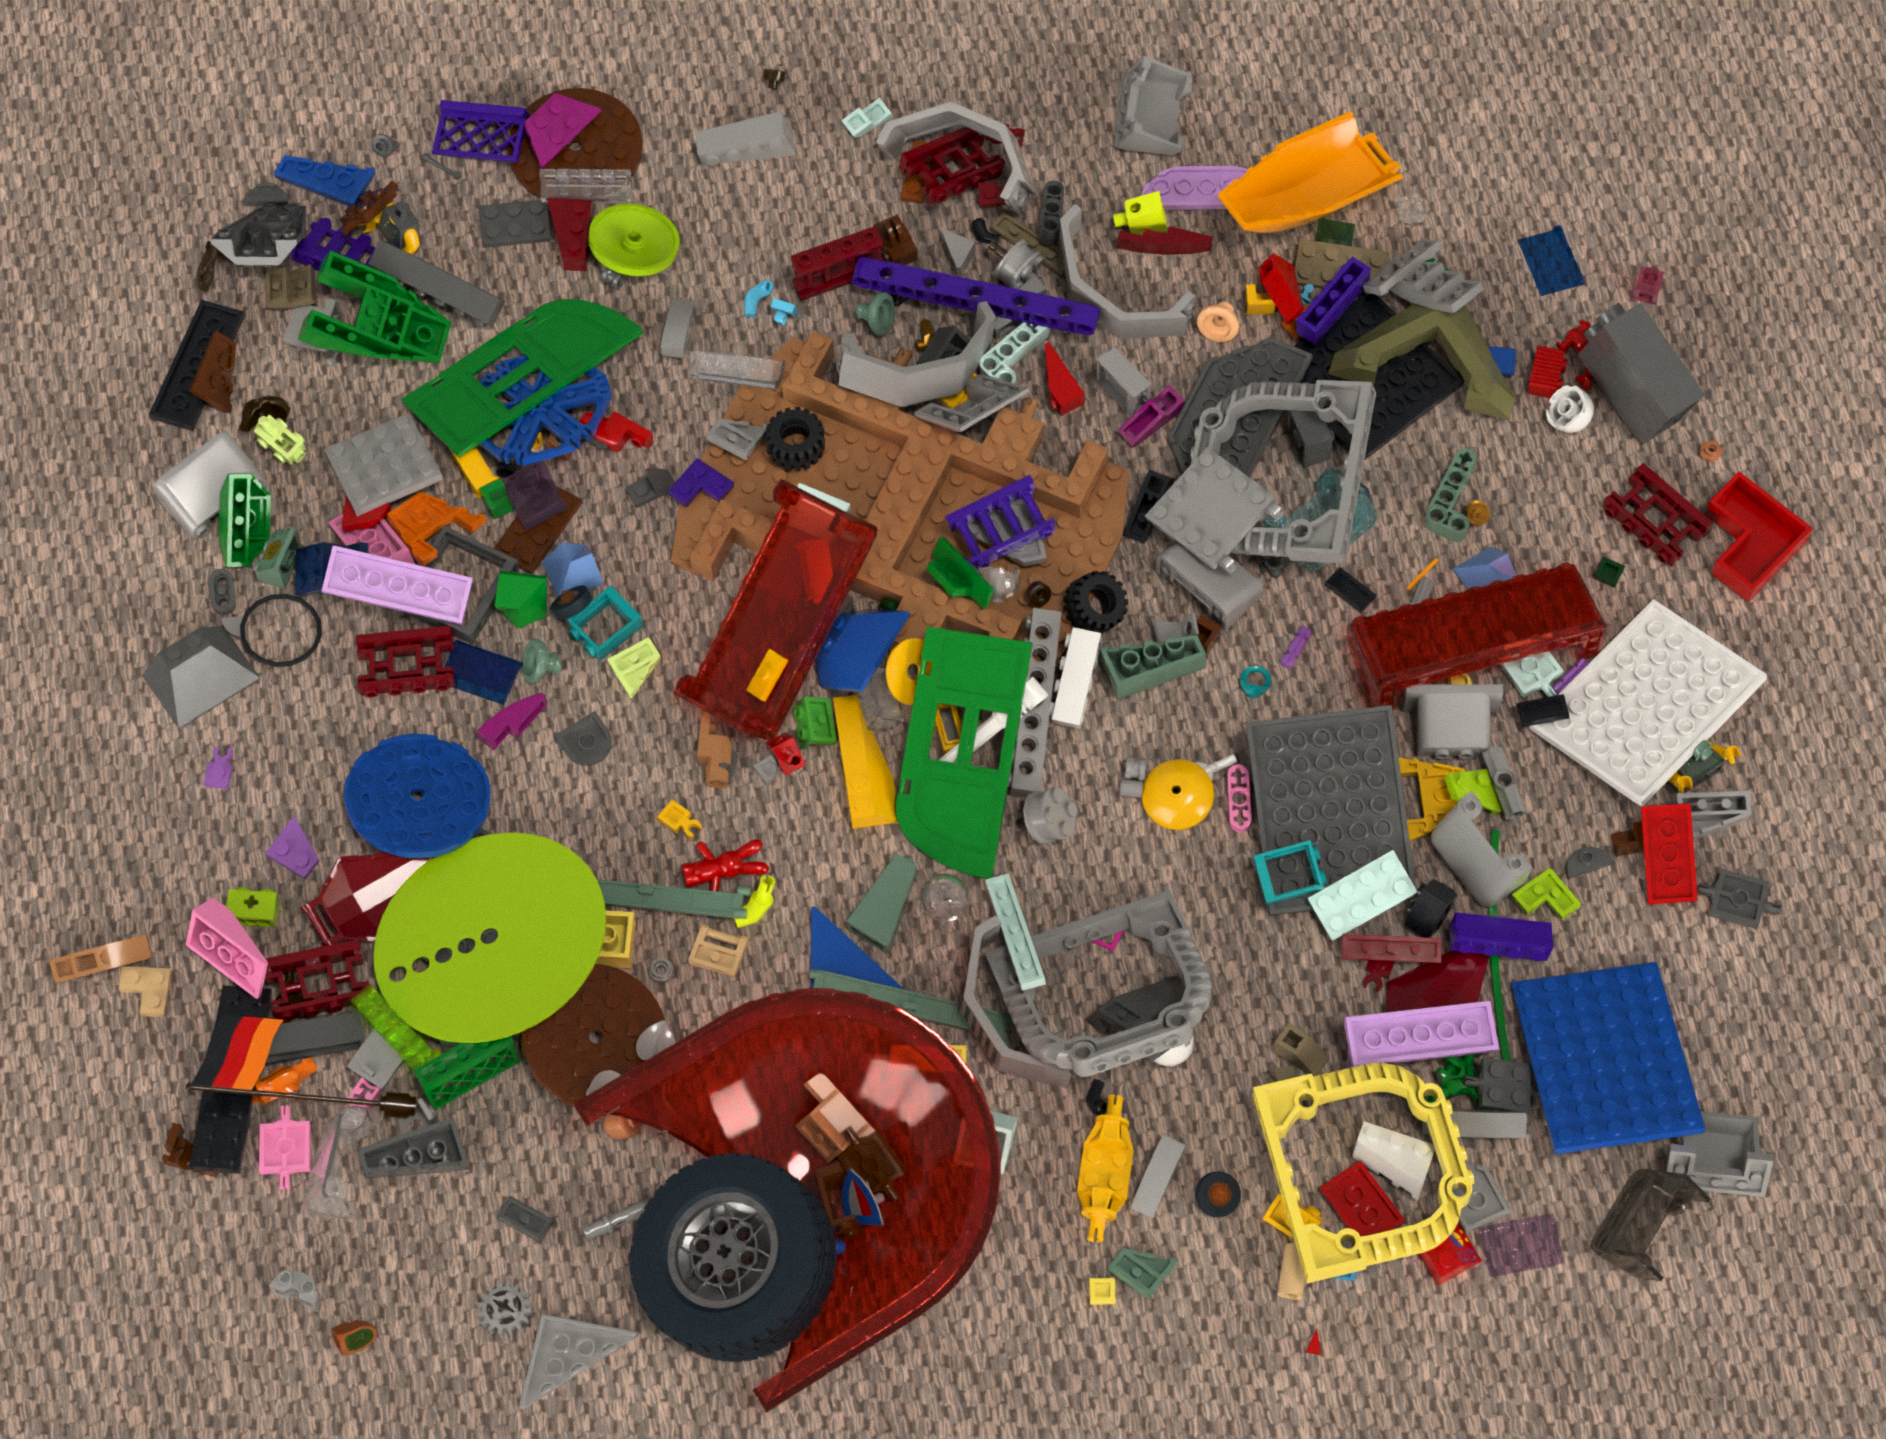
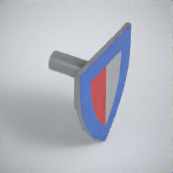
M850 1169L844 1179L842 1188L844 1215L853 1214L861 1225H883L878 1204L884 1201V1195L880 1192L873 1195L868 1180H863L853 1169Z

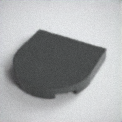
M595 711L554 736L569 759L579 765H595L603 761L608 756L612 746L611 735Z

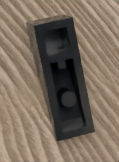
M1148 470L1123 533L1124 536L1145 544L1154 526L1146 519L1145 515L1169 490L1175 478L1155 470Z

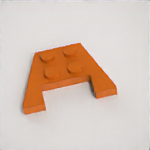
M418 492L387 513V521L407 546L418 564L425 566L437 558L438 550L425 542L426 539L452 521L473 533L483 526L486 522V516L480 513L477 516L468 513L467 508L461 506L454 508L447 505L445 500Z

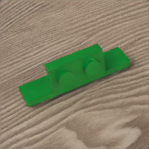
M939 537L932 553L936 561H929L926 570L946 590L948 595L952 597L971 596L981 608H987L994 588L945 537Z

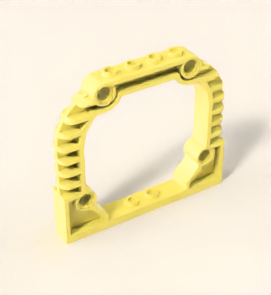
M1380 1062L1366 1063L1318 1076L1307 1074L1253 1087V1100L1306 1283L1365 1270L1369 1265L1424 1253L1439 1246L1452 1234L1459 1221L1462 1208L1469 1203L1474 1177L1471 1169L1467 1170L1465 1165L1467 1155L1464 1146H1460L1457 1139L1460 1137L1458 1125L1456 1122L1452 1123L1450 1114L1453 1111L1450 1100H1445L1443 1091L1437 1084H1425L1419 1076L1414 1075L1399 1065ZM1372 1092H1390L1406 1098L1412 1114L1417 1119L1427 1122L1443 1177L1437 1192L1439 1203L1437 1211L1430 1218L1415 1225L1360 1237L1358 1232L1350 1228L1340 1230L1338 1234H1334L1322 1229L1315 1223L1304 1225L1297 1203L1300 1200L1297 1186H1292L1290 1177H1293L1290 1162H1285L1279 1139L1286 1137L1289 1129L1298 1118L1303 1120L1313 1118L1318 1111V1106L1325 1103ZM1433 1096L1436 1101L1429 1103L1424 1100V1097ZM1307 1100L1312 1103V1106L1303 1107L1300 1105V1102ZM1461 1189L1465 1195L1456 1196L1452 1190ZM1348 1240L1354 1246L1347 1249L1341 1245V1242Z

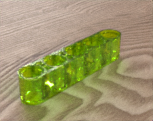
M370 984L350 1000L356 1009L413 1070L437 1057Z

